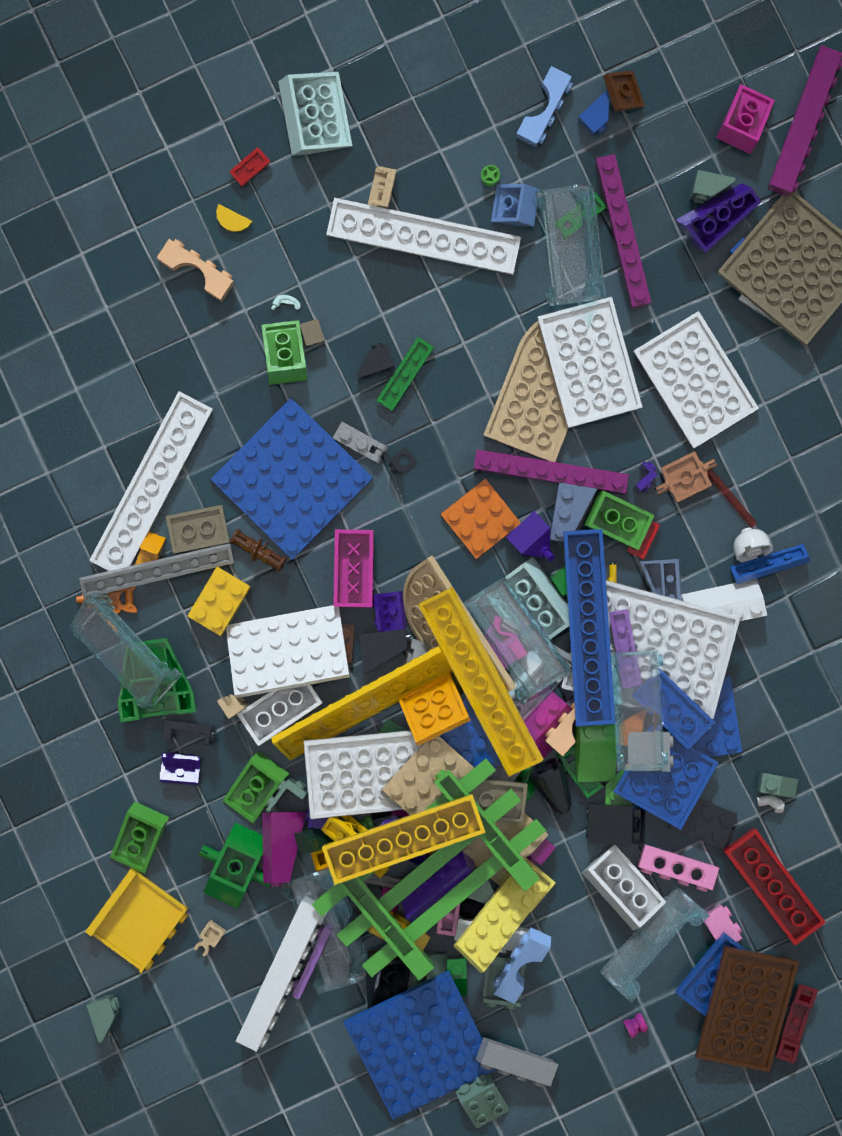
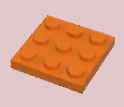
M486 478L440 514L475 559L521 524Z

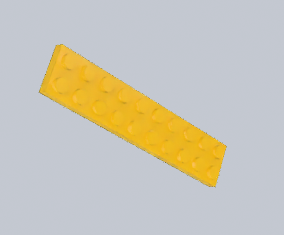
M453 587L420 602L418 606L508 776L542 762L544 759Z
M438 646L418 658H414L407 664L396 668L387 675L378 678L376 681L363 686L354 693L345 696L343 699L330 704L301 722H297L290 728L279 732L271 737L272 742L291 761L304 754L303 741L333 738L399 702L398 696L447 672L452 673L453 670L442 649Z

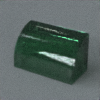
M308 828L294 833L300 856L322 850L323 845L334 842L321 829Z

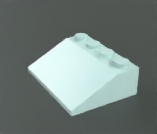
M339 72L287 75L278 81L292 156L352 147Z
M534 557L527 560L483 593L502 620L507 617L546 641H549L569 626L567 602ZM517 637L527 654L532 648L537 649Z

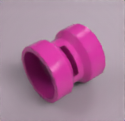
M641 1013L636 1014L633 1019L623 1021L631 1038L636 1037L639 1032L644 1033L649 1030Z

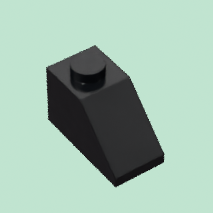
M379 343L372 346L357 373L358 380L395 368L387 344Z

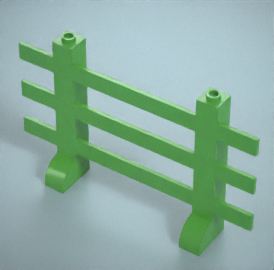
M485 758L460 780L449 769L447 771L442 769L435 775L436 780L434 783L442 791L443 795L426 809L470 795L474 788L496 771L495 768ZM510 789L485 811L475 801L486 833L438 849L380 899L364 882L374 873L371 872L334 885L311 905L322 917L348 895L361 910L362 914L337 934L339 939L347 947L373 925L387 942L384 947L362 964L369 975L373 977L395 957L399 956L415 977L420 980L434 969V963L417 946L415 941L503 867L507 869L524 891L540 880L539 875L520 853L546 832V829L535 819L510 841L495 825V822L521 801L515 792ZM479 836L492 851L493 855L403 929L389 911Z

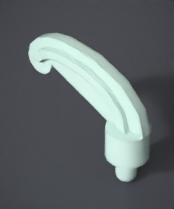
M279 295L272 302L271 310H275L281 303L295 305V309H299L300 303L292 296Z

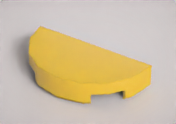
M218 204L216 210L217 219L226 230L231 232L242 231L252 224L251 220Z

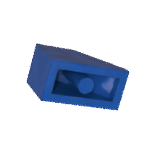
M608 91L602 94L578 117V121L592 136L595 134L600 135L607 129L606 125L609 115Z

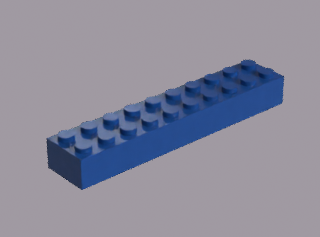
M603 530L564 531L576 727L615 725Z

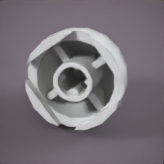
M745 528L736 537L733 549L737 561L739 560L740 563L756 559L761 554L764 556L772 552L773 546L764 531Z

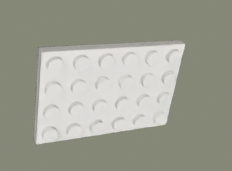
M612 297L538 317L568 428L642 408Z
M699 311L633 351L693 449L759 409Z
M334 605L230 624L226 628L233 688L236 698L350 677L340 607H334Z
M411 730L303 741L310 819L404 810L382 788L421 746L416 744Z

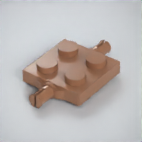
M694 451L660 468L665 477V483L655 487L656 491L664 488L657 492L658 495L669 490L678 503L712 486L707 471L717 467V464L714 463L715 460L713 459L703 464Z

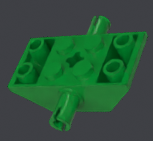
M235 822L222 850L218 852L205 845L202 846L201 850L203 851H200L198 856L214 862L215 865L203 891L204 894L238 909L250 882L256 881L269 888L271 883H263V872L258 870L257 867L263 855L262 834ZM237 861L241 869L234 871L231 863Z

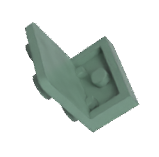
M292 778L283 780L277 788L278 794L271 796L265 804L268 807L265 811L268 813L272 812L288 789L299 798H306L308 795L307 785L300 780L296 782Z
M490 1073L487 1075L481 1074L475 1081L463 1084L455 1090L461 1105L476 1128H480L509 1111V1107L497 1089Z

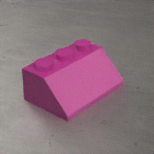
M553 691L524 722L543 759L553 749L545 741L547 739L546 733L552 727L554 729L560 724L558 720L564 713L569 714L572 711V708Z

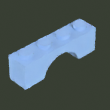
M552 66L550 67L542 83V88L547 93L549 99L548 107L538 116L525 117L516 134V138L534 147H537L538 143H543L547 135L544 133L547 126H552L555 120L553 114L556 109L560 110L564 102L561 99L564 93L568 94L573 85L570 82L572 76Z
M531 927L527 933H523L518 948L514 947L510 956L511 959L509 962L506 961L504 963L500 976L497 975L493 981V986H495L494 995L515 1004L524 989V978L520 975L519 968L529 962H542L551 947V936Z

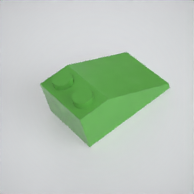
M299 320L261 325L269 385L307 380Z
M599 490L583 525L592 530L602 529L603 535L639 550L655 515L605 491Z
M615 721V725L576 727V724H574L573 734L576 741L574 749L577 783L615 781L618 745L617 721Z
M258 751L249 760L223 799V802L254 823L265 809L267 801L276 794L278 786L287 778L289 773Z
M134 802L126 813L110 858L145 874L164 833L169 817Z

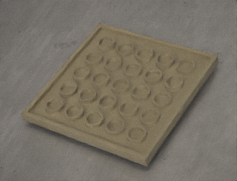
M792 192L789 197L782 195L719 269L717 274L797 341L806 346L842 303V230L796 192Z

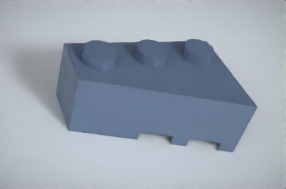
M565 483L558 484L550 530V541L564 543L563 532L576 530L597 489Z
M680 559L640 562L653 593L683 601Z

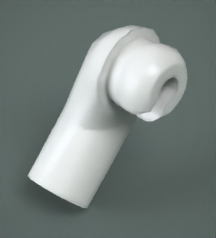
M771 794L757 797L758 807L770 805L776 813L784 811L785 804L777 796Z

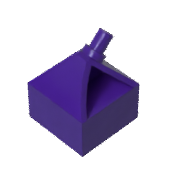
M535 511L505 538L520 556L543 557L550 562L555 559V555L552 554L550 549V527Z

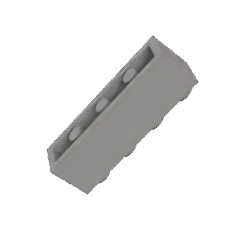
M483 1037L476 1056V1060L481 1063L480 1066L485 1069L491 1070L496 1068L503 1075L509 1076V1073L516 1075V1079L525 1082L526 1079L532 1080V1083L539 1087L544 1085L551 1087L558 1064L551 1059Z

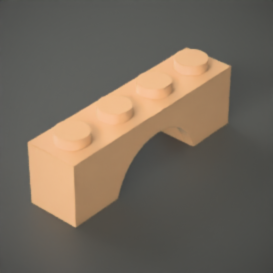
M169 239L157 256V260L173 271L183 266L198 268L205 276V291L222 302L234 285V281L231 279L233 276L224 270L222 273L215 269L217 266L209 260L204 262L199 259L201 255L192 249L190 252L184 249L185 245L175 239L173 242Z
M574 702L570 706L573 708L569 714L564 713L559 718L558 722L560 724L556 729L552 727L545 735L547 737L545 741L562 756L576 742L572 734V725L575 720Z

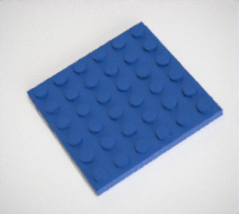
M292 398L211 478L292 560L373 479Z
M449 970L343 1021L393 1120L460 1088L463 1084L475 1081L481 1074L487 1075L497 1070L496 1068L491 1070L485 1069L476 1060L483 1039Z

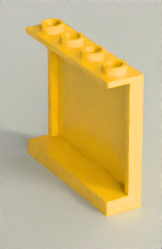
M131 868L85 933L100 940L137 967L139 972L142 973L144 969L148 971L153 965L154 961L152 958L154 955H160L165 948L164 941L167 938L171 939L176 933L175 926L177 923L180 922L182 924L188 916L186 913L188 908L137 870Z

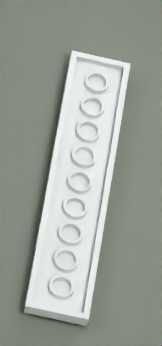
M334 198L326 234L328 237L509 275L514 273L521 240L519 236Z
M180 391L178 392L89 561L108 571L131 566L145 536L152 527L213 411L212 408Z

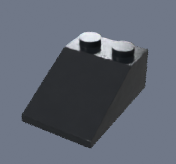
M379 950L368 951L367 960ZM399 956L395 957L373 977L366 971L368 1009L407 990L411 971Z

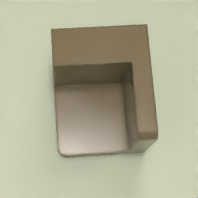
M318 319L300 324L306 346L320 342L322 344L325 343Z

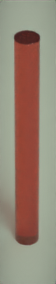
M713 469L708 470V477L751 528L756 525L757 522Z

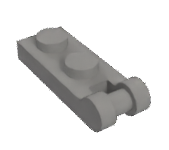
M341 422L333 436L334 440L378 464L382 460L381 456L389 448L344 422ZM372 446L377 448L374 454L369 452Z

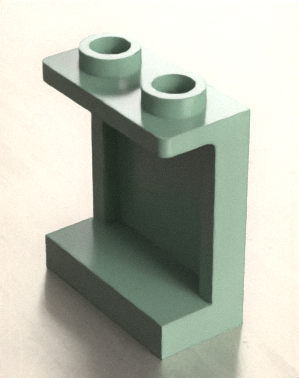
M497 955L485 970L482 1002L486 1003V1006L497 1007V1004L505 1005L507 1009L521 1007L522 993L515 1004L494 995L495 986H493V981L497 975L500 976L502 967L506 961L509 962L510 956ZM526 964L521 966L518 970L523 978Z

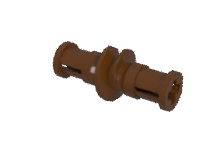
M240 529L234 532L229 543L235 544L242 548L243 551L252 554L251 561L255 562L260 559L263 563L275 568L276 572L279 573L282 570L287 558L285 556L281 557L270 548H267L268 542L261 545L262 538L256 542L255 539L241 533Z

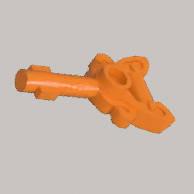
M137 586L108 592L107 595H96L83 598L82 594V596L76 597L77 604L90 605V603L107 602L114 613H120L121 609L137 613L138 609L133 604V591ZM124 591H125V605H123L122 602H121V600H120L121 594H122V592H124Z

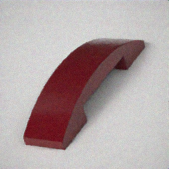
M802 984L798 985L783 1026L776 1058L795 1064L803 1031L810 1010L813 1008L818 989Z

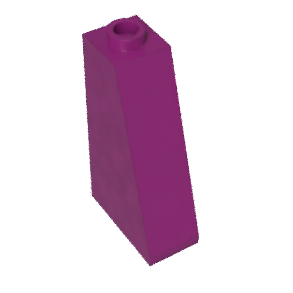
M305 812L262 813L263 883H271V887H282V883H290L306 816Z

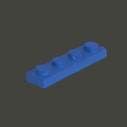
M801 544L730 566L736 584H740L808 563L810 559L804 545Z

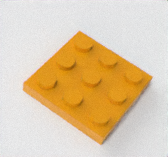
M450 672L397 697L418 746L471 721Z

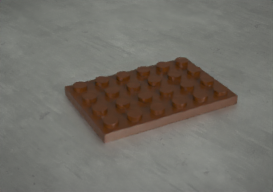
M724 946L698 1042L696 1058L770 1072L799 962L793 959Z

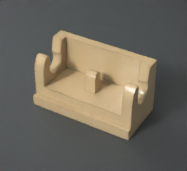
M380 166L376 168L368 205L389 208L396 178V169Z
M232 694L229 695L230 697L226 696L217 701L228 719L236 716L237 713L250 705L249 702L246 703L243 697L237 700Z

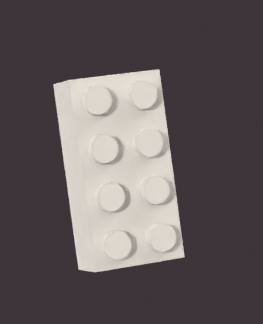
M310 684L269 692L237 713L256 744L260 746L323 702Z

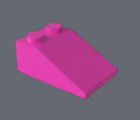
M740 84L716 138L751 154L759 141L775 100Z

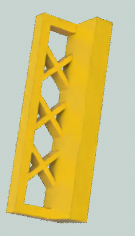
M350 815L341 816L346 822L341 821L338 816L329 817L321 829L334 841L357 834L353 829L359 832L367 830ZM390 866L379 869L374 874L381 879Z

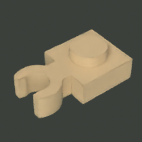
M210 920L199 935L203 941H199L195 945L194 950L203 946L205 948L203 956H206L210 951V945L215 948L226 930Z

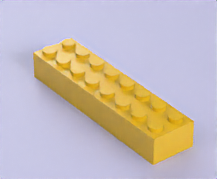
M473 794L325 844L322 846L334 884L336 885L486 832Z

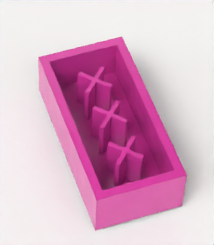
M335 529L334 607L373 608L374 530Z

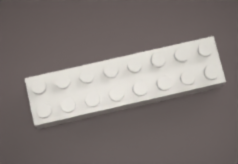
M307 896L302 899L236 1039V1042L256 1052L267 1043L270 1036L267 1032L274 1027L278 1019L276 1013H280L287 1000L284 996L289 994L295 983L292 979L297 977L303 966L300 961L301 959L305 960L311 949L308 944L309 942L313 943L319 931L316 927L318 924L321 925L327 915L326 912L321 917L311 905L316 900Z

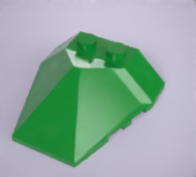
M167 638L128 643L121 690L118 697L120 722L175 713L178 715L197 712L194 692Z

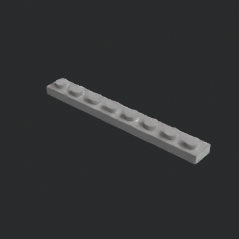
M230 543L81 577L79 581L83 598L232 564L234 560Z

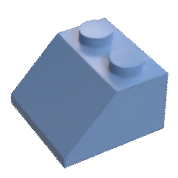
M497 184L491 222L518 227H534L540 189L527 184Z

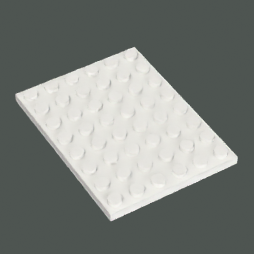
M606 580L614 703L647 711L632 696L641 686L623 689L609 612L628 609L643 684L660 667L714 719L741 616ZM567 666L561 688L573 691L572 668Z

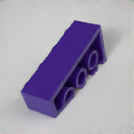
M741 183L676 219V222L695 248L706 253L762 201L751 187Z
M463 851L459 852L404 898L401 902L406 919L411 923L471 874L476 869L474 860Z

